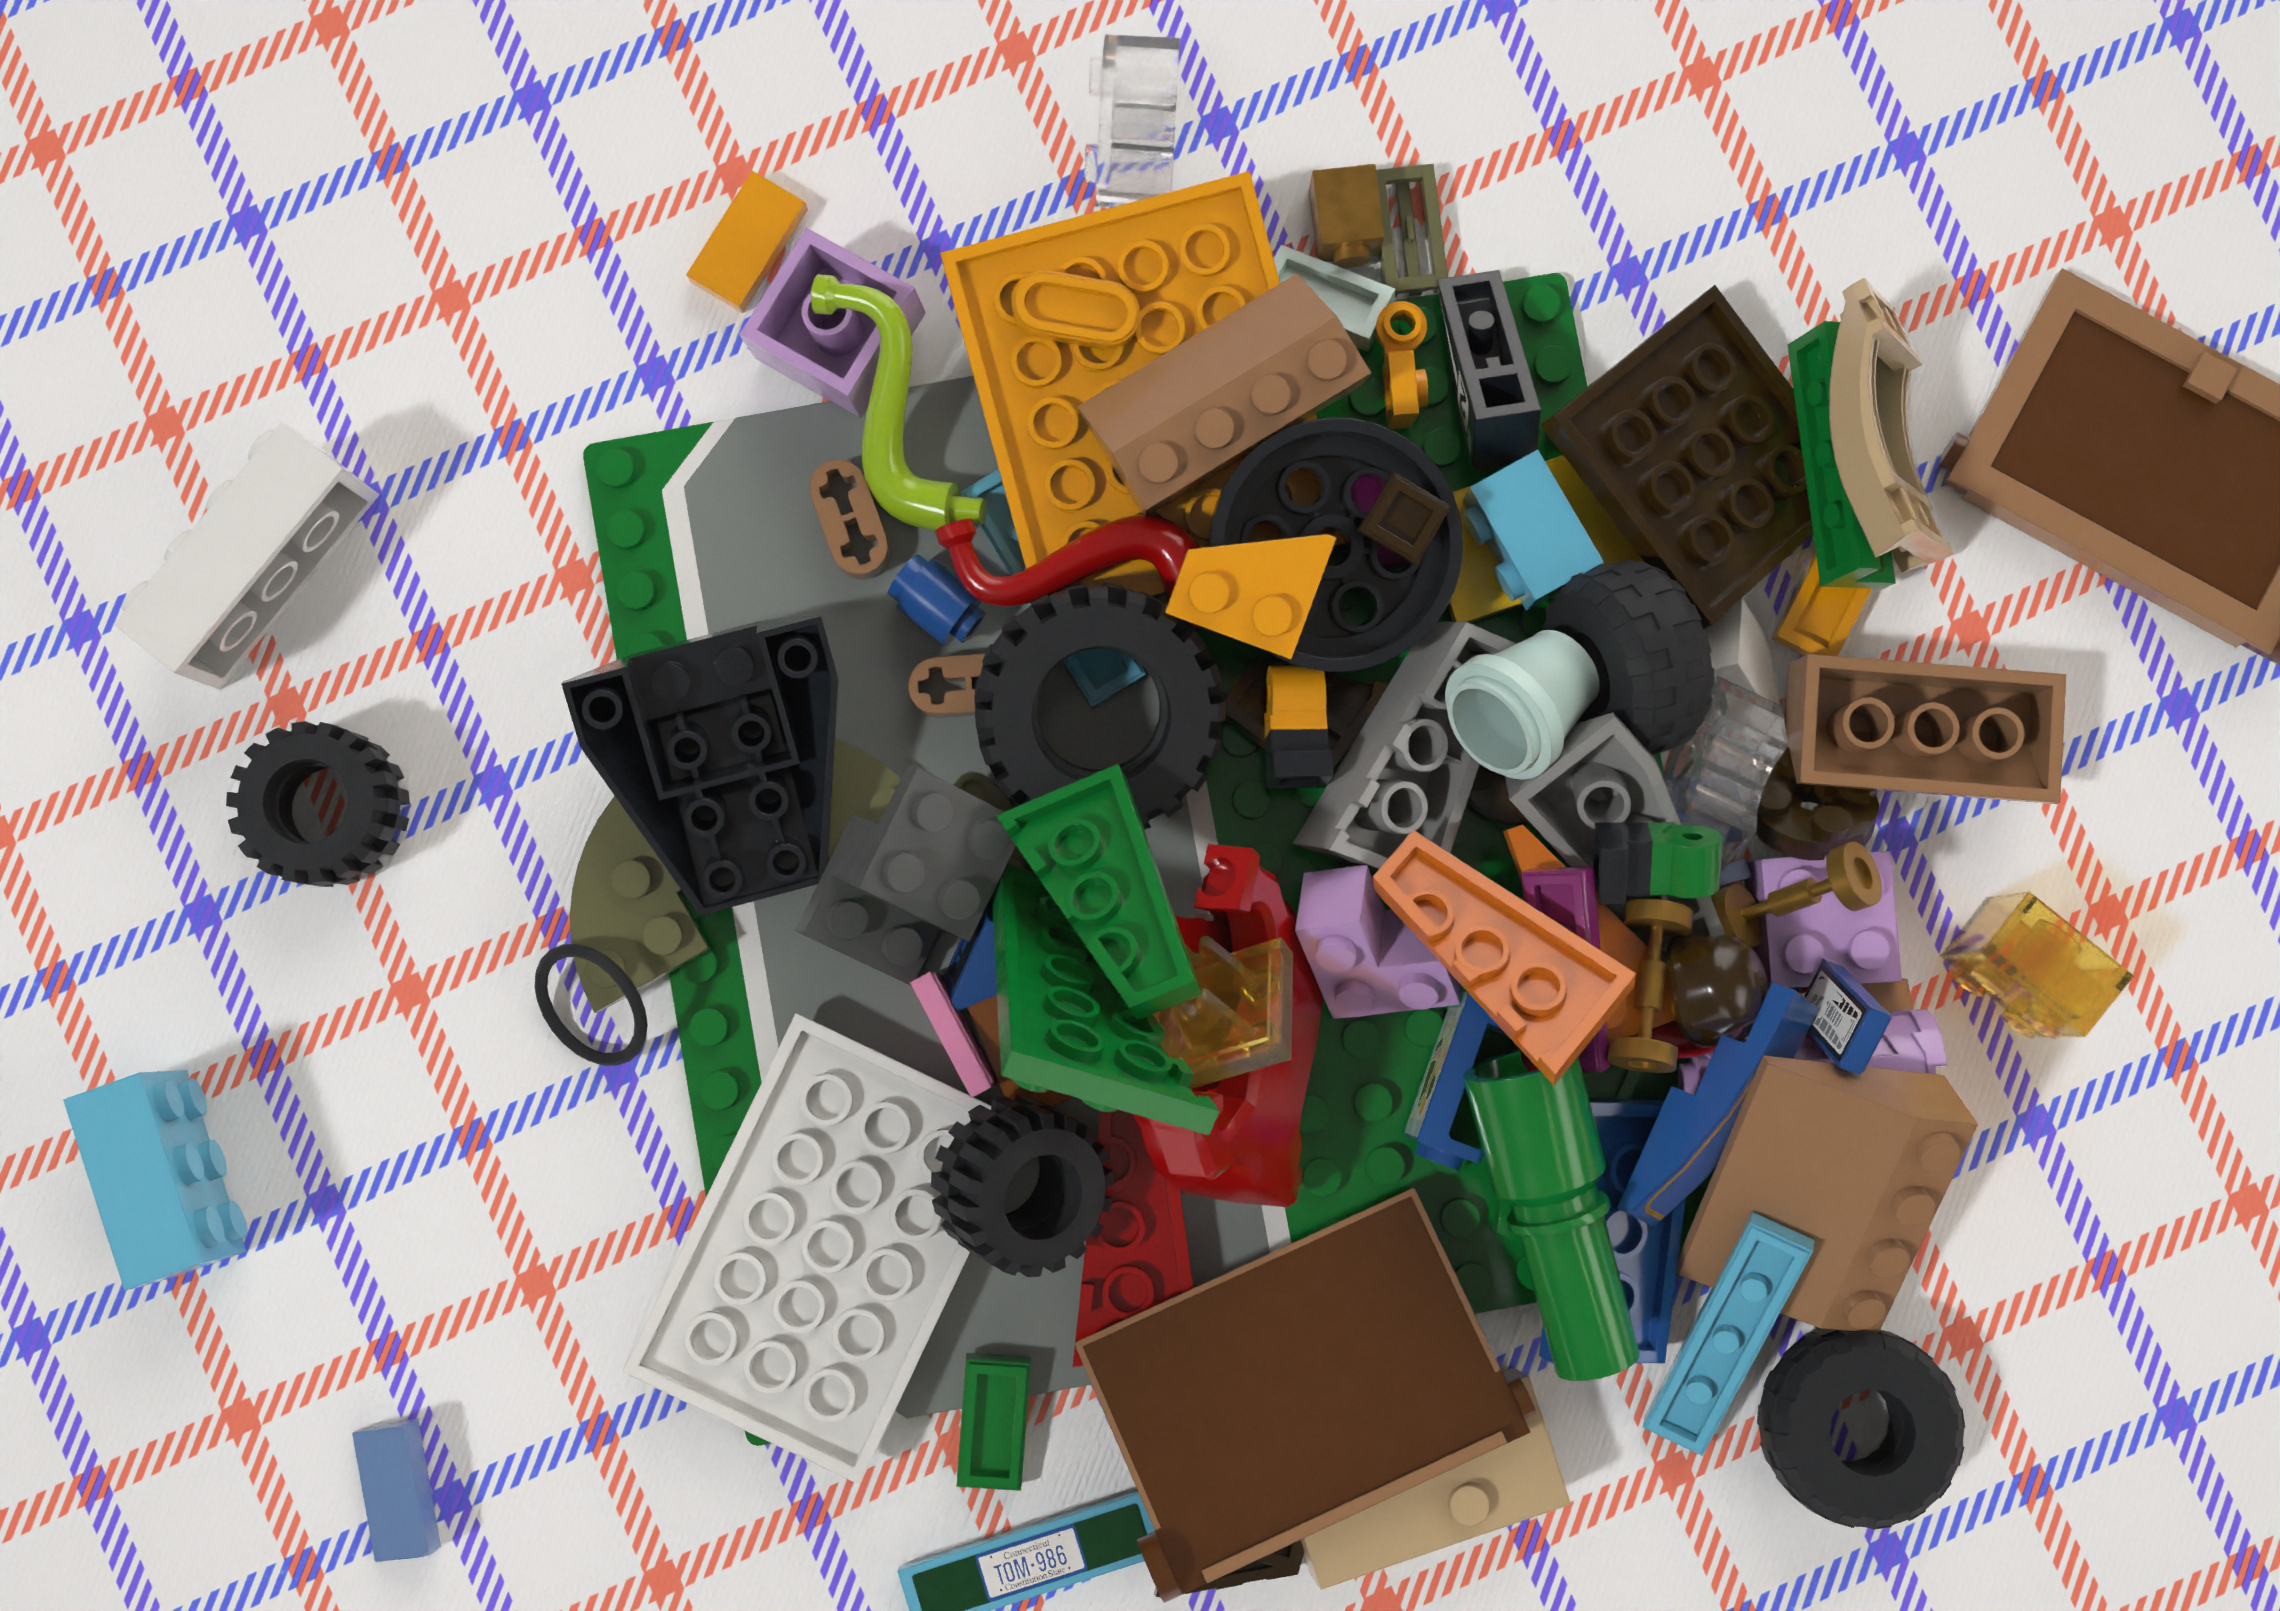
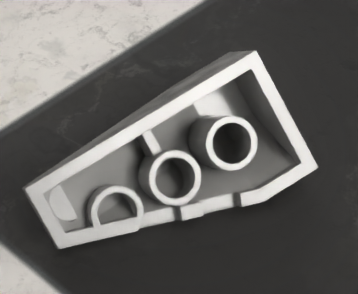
M1614 712L1576 723L1564 739L1563 750L1559 758L1539 776L1527 780L1513 779L1505 776L1509 800L1572 868L1593 867L1595 822H1674V825H1682L1655 758ZM1671 895L1626 896V903L1636 899H1658L1683 904L1693 910L1691 932L1704 936L1725 935L1710 896L1694 899ZM1626 904L1606 905L1624 923ZM1631 930L1648 947L1649 935ZM1663 936L1661 960L1666 963V948L1673 937Z

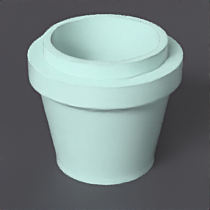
M1543 630L1494 655L1482 654L1469 659L1450 676L1446 685L1445 701L1451 728L1462 747L1473 759L1493 772L1513 779L1527 780L1542 774L1559 758L1563 750L1564 739L1588 706L1596 699L1600 683L1598 672L1592 659L1580 644L1561 632Z

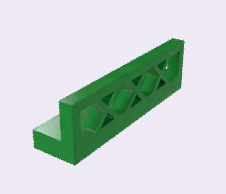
M1824 321L1787 345L1820 586L1885 589L1896 583L1892 552L1889 551L1875 558L1847 498L1834 459L1829 421V388L1832 360L1840 322Z

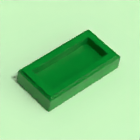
M966 1353L956 1487L1021 1491L1031 1357Z

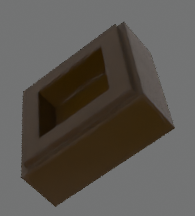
M1393 472L1390 474L1357 531L1416 565L1452 506Z

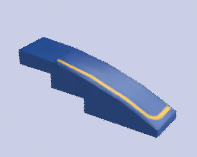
M1772 982L1746 1042L1743 1043L1721 1034L1695 1095L1671 1086L1617 1209L1655 1227L1709 1176L1717 1166L1762 1057L1772 1056L1794 1059L1819 1010L1817 1006L1797 991Z

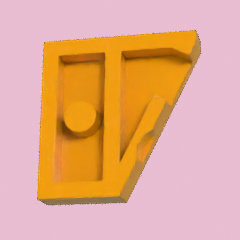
M1324 534L1187 550L1165 613L1287 659H1292L1336 537Z

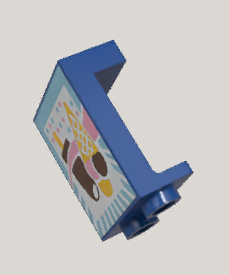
M1465 989L1461 990L1460 1005L1448 1007L1403 1135L1418 1141L1415 1154L1460 1171L1464 1159L1480 1164L1483 1158L1482 1150L1452 1140L1449 1136V1131L1465 1089L1463 1075L1466 1070L1471 1069L1485 1029L1508 1036Z

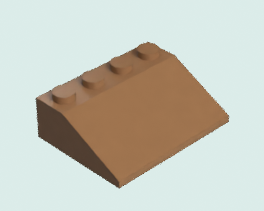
M1763 1056L1678 1256V1275L1712 1287L1753 1211L1815 1240L1813 1253L1780 1312L1781 1314L1821 1329L1879 1333L1978 1126L1977 1121L1944 1075L1866 1067L1864 1072L1858 1075L1840 1068L1836 1063Z

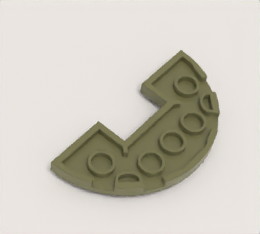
M835 737L828 862L851 815L855 814L879 824L901 780L885 764L864 750ZM615 796L593 827L577 865L570 907L571 944L591 947L607 955L628 975L636 989L640 990L711 950L680 895L683 891ZM574 957L583 991L594 1013H600L626 998L617 983L598 965L589 960Z

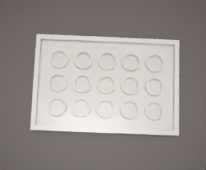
M795 1013L622 1372L860 1485L970 1251L957 1244V1240L946 1233L941 1226L945 1219L934 1211L932 1200L941 1195V1193L930 1187L931 1173L939 1172L942 1168V1162L935 1159L940 1145L946 1148L950 1146L954 1137L948 1132L957 1121L966 1125L971 1121L968 1111L979 1104L991 1110V1105L975 1097L971 1098L969 1094Z

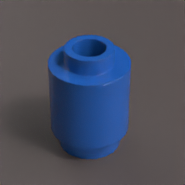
M919 554L914 555L903 566L891 583L887 593L898 602L896 605L898 611L944 646L948 645L954 638L962 643L968 640L986 614L979 608L981 601L973 597L964 588L954 572L937 559L933 558L927 561Z

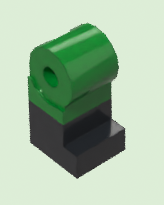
M1595 822L1593 867L1598 904H1626V896L1671 895L1694 899L1715 894L1719 891L1723 836L1718 831L1709 827L1674 825V822Z

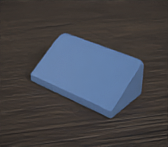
M419 1419L353 1432L352 1436L375 1562L419 1558L433 1554L441 1548Z

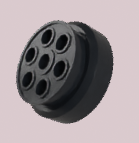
M1352 418L1316 419L1286 428L1271 436L1245 457L1232 472L1221 490L1211 517L1208 547L1248 543L1249 531L1256 523L1260 522L1274 525L1280 531L1282 539L1315 536L1322 529L1335 530L1343 537L1346 544L1345 555L1337 565H1326L1292 659L1266 651L1280 660L1303 668L1334 672L1353 671L1373 667L1402 654L1422 639L1440 619L1451 600L1460 575L1463 559L1462 523L1457 503L1445 477L1435 463L1413 442L1393 430L1369 421ZM1306 470L1317 478L1320 485V493L1318 499L1311 506L1297 505L1288 497L1286 482L1293 471ZM1396 472L1452 506L1416 565L1407 562L1406 566L1397 573L1387 571L1378 561L1377 550L1379 544L1357 531L1367 515L1366 512L1359 510L1351 499L1352 485L1359 477H1371L1383 488L1390 474ZM1353 587L1365 591L1372 604L1371 613L1367 620L1356 626L1347 623L1339 612L1341 596Z

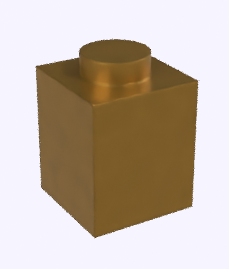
M1376 164L1313 170L1309 186V198L1317 258L1325 262L1333 261V265L1341 268L1358 267L1369 263L1372 256H1379L1385 238Z

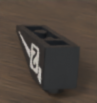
M1495 270L1437 279L1439 304L1458 413L1473 470L1511 465L1538 450L1541 408L1500 271Z

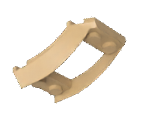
M1864 277L1842 291L1846 302L1843 313L1840 314L1841 321L1831 368L1829 388L1830 435L1841 483L1875 558L1891 551L1901 573L1943 560L1953 555L1954 552L1950 543L1943 539L1931 513L1933 507L1919 477L1909 436L1908 389L1912 370L1923 364L1919 355L1911 348L1902 329L1903 326L1892 305Z

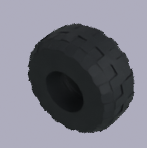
M1631 559L1602 565L1585 573L1576 574L1558 590L1557 594L1550 601L1545 612L1547 614L1546 622L1543 624V630L1558 631L1574 639L1588 653L1597 669L1600 683L1599 693L1577 723L1614 712L1652 756L1690 741L1696 735V731L1705 720L1704 717L1710 711L1713 701L1711 696L1712 686L1715 684L1714 668H1712L1710 656L1712 651L1708 636L1705 635L1700 622L1702 619L1695 605H1692L1685 595L1686 591L1677 581L1670 579L1667 573L1643 561L1636 562Z
M1834 1329L1816 1331L1801 1342L1794 1343L1782 1354L1783 1357L1774 1369L1770 1370L1763 1385L1764 1390L1760 1405H1758L1757 1424L1759 1425L1760 1445L1765 1460L1771 1466L1776 1479L1794 1499L1811 1512L1834 1523L1851 1528L1867 1527L1873 1530L1890 1528L1892 1525L1906 1520L1911 1521L1925 1513L1926 1509L1938 1498L1941 1499L1952 1484L1951 1480L1958 1465L1960 1466L1965 1448L1963 1446L1964 1428L1966 1427L1963 1408L1960 1407L1955 1393L1956 1389L1947 1373L1937 1366L1931 1356L1914 1343L1892 1332L1880 1330L1879 1333ZM1869 1389L1877 1390L1885 1400L1889 1414L1886 1437L1880 1447L1866 1458L1853 1461L1840 1460L1834 1452L1830 1437L1833 1415L1841 1402L1852 1394Z

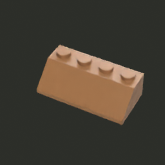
M1296 273L1079 405L1077 409L1141 514L1151 515L1249 455L1257 446L1271 436L1286 428L1300 424L1364 384L1371 371L1338 317Z
M1806 654L1788 664L1785 732L1797 784L2058 804L2061 799L2067 674Z

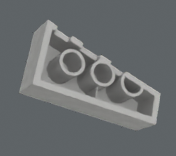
M1436 622L1431 630L1409 650L1292 844L1351 867L1368 865L1372 875H1375L1413 830L1448 853H1451L1480 763L1466 752L1451 728L1445 701L1446 685L1452 673L1469 659L1482 654L1494 655L1516 643L1468 622Z

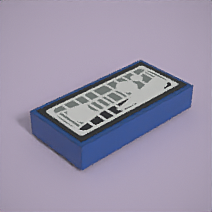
M1823 959L1804 995L1806 999L1819 1008L1808 1032L1840 1068L1861 1075L1891 1021V1015L1843 966Z

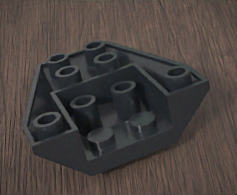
M821 614L757 621L634 653L561 683L580 748L700 916L819 883L828 865L838 696V675Z

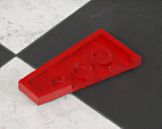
M1122 1110L1115 1112L1100 1111L1097 1142L1104 1145L1110 1158L1103 1166L1113 1170L1114 1185L1107 1187L1105 1194L1113 1198L1110 1212H1101L1098 1223L1104 1225L1099 1236L1095 1238L1089 1235L1086 1239L1085 1246L1088 1250L1084 1253L1075 1342L1193 1289L1180 1190L1156 1170L1146 1150L1141 1127L1132 1113ZM1074 1346L1072 1368L1084 1366Z

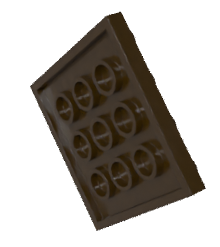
M1713 285L1541 424V427L1642 560L1666 572L1670 579L1677 581L1686 591L1685 595L1691 604L1695 605L1702 619L1700 622L1703 629L1715 623L1813 534L1794 390L1716 285Z

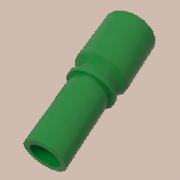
M1519 1050L1482 1061L1471 1069L1466 1070L1463 1080L1493 1193L1498 1198L1512 1205L1513 1211L1509 1213L1506 1219L1508 1228L1513 1234L1520 1236L1555 1373L1559 1378L1569 1381H1588L1601 1379L1624 1371L1638 1361L1640 1352L1604 1217L1611 1206L1608 1195L1603 1191H1598L1596 1186L1597 1181L1604 1173L1606 1163L1579 1058H1576L1555 1086L1539 1069L1529 1071L1522 1062Z

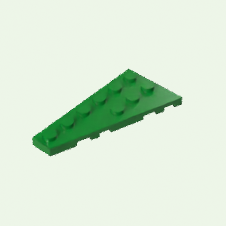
M1007 864L992 894L1001 1076L1010 1078L1017 1085L1033 1092L1052 1090L1080 1098L1085 1104L1099 1111L1115 1112L1122 1110L1210 1135L1220 1111L1209 1096H1195L1189 1087L1194 1073L1184 1059L1171 1058L1167 1055L1161 1046L1166 1033L1152 1014L1137 1021L1035 872Z

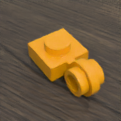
M1396 301L1388 304L1382 309L1376 321L1375 333L1377 340L1383 347L1384 353L1382 375L1388 429L1412 428L1419 415V408H1427L1426 370H1415L1414 350L1424 340L1427 331V321L1421 309L1407 301ZM1396 320L1405 321L1411 327L1412 332L1407 335H1399L1392 330L1390 323Z

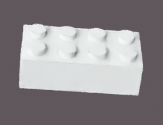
M283 421L280 422L275 430H268L255 440L248 452L249 461L233 480L223 482L212 492L206 503L207 512L192 530L180 533L169 544L164 554V559L166 560L149 581L141 582L129 592L122 604L124 612L113 624L173 673L219 690L380 495L327 452Z

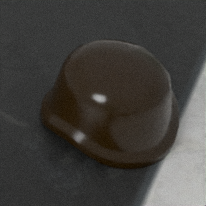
M1693 932L1685 936H1674L1670 940L1666 948L1665 957L1672 984L1675 1020L1680 1031L1691 1043L1704 1048L1717 1046L1721 1034L1731 1038L1740 1028L1756 1020L1768 992L1767 976L1759 956L1744 940L1728 935L1704 936Z

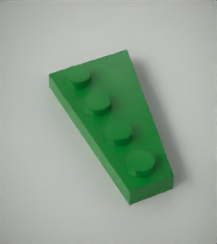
M1119 764L996 815L1003 828L1137 1021L1202 994L1130 787Z

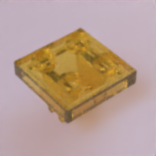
M1209 936L1200 938L1199 953L1192 952L1185 945L1202 994L1160 1011L1158 1022L1166 1033L1161 1046L1167 1055L1171 1058L1184 1059L1194 1073L1189 1087L1194 1089L1291 1060L1293 953L1283 939L1279 937L1229 953Z

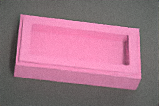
M928 972L910 982L970 1097L973 1098L997 1085L995 1082L997 1078L961 1010L956 1012L942 974Z

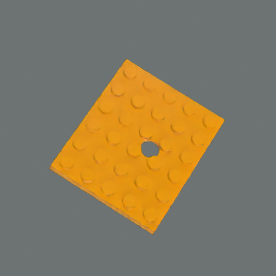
M1250 171L940 253L1025 568L1034 565L1079 536L1101 525L1122 517L1141 515L1139 508L1136 506L1077 407L1280 284ZM1037 270H1050L1117 282L1127 287L1138 301L1140 308L1138 328L1128 343L1113 350H1102L1033 337L1023 332L1013 317V291L1017 283L1025 275ZM1316 414L1304 420L1303 422L1316 420ZM1244 458L1151 515L1174 521L1186 529L1201 548H1207L1211 517L1216 501L1228 478ZM1296 470L1287 479L1286 492L1295 504L1311 506L1318 499L1320 485L1312 473L1306 470ZM1266 522L1256 523L1248 534V543L1282 539L1280 531L1274 525ZM1322 529L1317 533V535L1328 534L1336 537L1333 548L1346 545L1343 537L1335 530ZM1141 559L1129 560L1110 566L1071 584L1084 583L1086 586H1102L1103 583L1122 585L1124 588L1136 592L1142 591L1153 597L1166 594L1154 565ZM1063 588V589H1061V590H1059V591H1057V592H1055V593L1064 591V590H1066V589Z

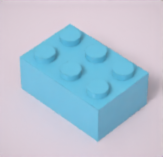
M188 1070L139 1072L63 1099L124 1291L171 1279L246 1252L242 1239L247 1234L246 1221L239 1205L229 1199L222 1178L227 1173L225 1156L219 1144L209 1138L203 1115L207 1113L206 1098L199 1083L193 1078L190 1079Z

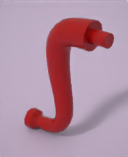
M1144 514L1126 516L1101 525L1079 536L1019 573L1010 576H994L984 569L973 547L972 541L977 533L973 519L968 518L951 522L935 530L939 545L949 549L956 574L964 588L983 603L999 607H1015L1029 604L1045 594L1049 596L1098 571L1122 562L1137 559L1146 560L1154 565L1169 602L1187 550L1201 548L1186 529L1172 520ZM1190 623L1193 629L1201 628V626Z

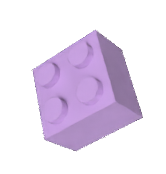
M806 227L739 335L755 359L862 418L868 408L879 359L880 335L878 328L872 318L855 310L838 308L832 315L814 313L811 304V289L814 278L817 274L832 275L836 277L840 284L862 285L885 293L900 306L907 319L911 336L926 312L915 287Z
M1891 851L1869 852L1876 863L1882 884L1881 899L1874 906L1859 911H1851L1838 900L1834 891L1823 894L1820 903L1780 917H1776L1773 913L1760 916L1763 938L1752 949L1759 956L1764 966L1768 989L1772 982L1787 988L1809 987L1823 959L1843 966L1860 984L1902 981ZM1825 855L1824 860L1809 861L1784 857L1748 862L1752 877L1745 879V888L1751 893L1758 904L1766 901L1768 893L1808 878H1812L1816 882L1828 879L1826 868L1827 855Z

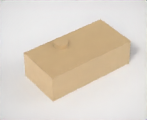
M1515 1368L1502 1371L1507 1382L1519 1377L1531 1397L1536 1415L1525 1420L1531 1433L1301 1539L1310 1575L1320 1590L1571 1505L1530 1376Z

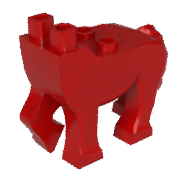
M1208 844L1203 864L1210 870L1203 878L1202 890L1200 888L1197 889L1193 908L1209 911L1210 914H1198L1191 917L1175 915L1202 994L1169 1007L1162 1025L1166 1035L1161 1046L1169 1057L1185 1060L1194 1073L1189 1087L1195 1096H1209L1220 1112L1210 1135L1133 1114L1141 1127L1146 1150L1156 1170L1182 1192L1234 1203L1290 1208V1205L1297 1201L1303 1174L1302 1168L1299 1166L1302 1151L1300 1134L1301 1115L1318 1038L1323 995L1295 932L1296 913L1290 904L1282 899L1275 875L1259 865L1260 855L1253 848Z

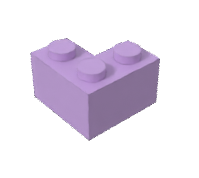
M1368 865L1304 873L1295 932L1333 1019L1460 1005L1462 985L1392 909L1385 910L1380 896L1373 890V878Z

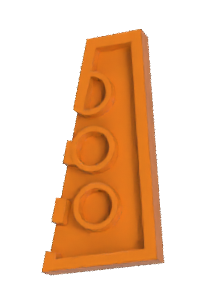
M1414 830L1373 876V890L1554 1086L1635 986V972Z

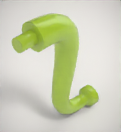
M817 274L811 289V304L814 313L832 315L838 308L859 311L872 318L880 335L879 359L868 403L862 440V466L870 492L878 504L891 516L915 527L935 531L943 525L968 518L973 519L974 524H983L987 511L985 499L961 497L957 483L920 478L914 475L906 464L903 434L913 347L911 331L900 306L890 296L878 289L862 285L840 284L835 276Z

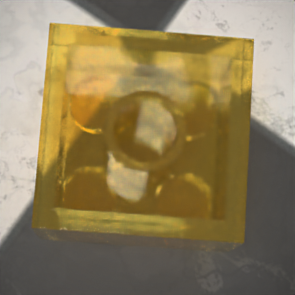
M2030 891L1986 897L1940 955V957L1955 968L1951 972V976L1960 986L1980 998H1983L1985 994L1990 996L2005 1009L2001 1014L2003 1020L2013 1029L2031 1039L2036 1035L2052 1039L2057 1037L2085 1038L2134 977L2133 974Z

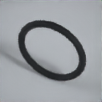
M562 944L550 949L538 964L535 972L534 988L540 1011L551 1031L567 1048L589 1062L604 1066H618L631 1061L642 1050L646 1041L648 1027L646 1009L632 980L618 964L594 948L580 944ZM566 957H578L589 960L609 974L621 988L629 1002L634 1018V1034L630 1044L625 1049L615 1053H604L594 1050L577 1039L562 1023L554 1010L547 987L550 970L558 960Z

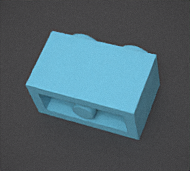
M1539 450L1532 452L1471 486L1463 499L1466 509L1461 511V516L1468 532L1478 545L1487 542L1499 563L1493 570L1500 587L1511 601L1519 598L1526 611L1556 595L1558 590L1571 580L1572 576L1599 567L1604 562Z

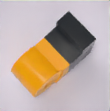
M1297 665L1268 666L1266 678L1267 713H1264L1267 788H1325L1334 776L1332 750H1329L1324 671L1303 668Z

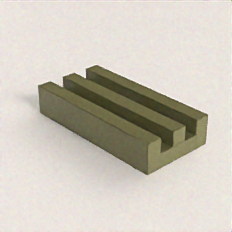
M1434 163L1376 170L1385 236L1379 254L1382 283L1395 288V297L1402 293H1409V296L1421 295L1423 291L1429 290L1438 293L1437 279L1448 278ZM1420 181L1431 275L1423 276L1420 273L1409 182ZM1395 184L1407 276L1405 278H1398L1386 188V185Z

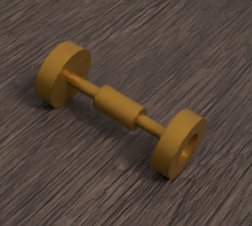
M1852 841L1829 851L1826 860L1828 879L1816 882L1812 878L1805 879L1769 892L1767 900L1758 904L1751 893L1738 884L1720 889L1711 895V900L1725 935L1742 939L1750 947H1754L1763 938L1760 916L1773 913L1776 917L1798 911L1820 903L1823 894L1834 891L1838 900L1851 911H1859L1876 905L1882 895L1881 878L1876 863L1864 846Z
M1636 899L1626 903L1623 924L1630 930L1648 934L1649 944L1647 960L1639 962L1634 1005L1635 1009L1641 1010L1638 1037H1616L1610 1039L1607 1061L1614 1066L1651 1073H1667L1676 1070L1678 1048L1670 1043L1651 1038L1654 1012L1662 1011L1667 967L1666 963L1660 961L1663 936H1685L1690 934L1692 929L1693 910L1683 904L1658 899Z

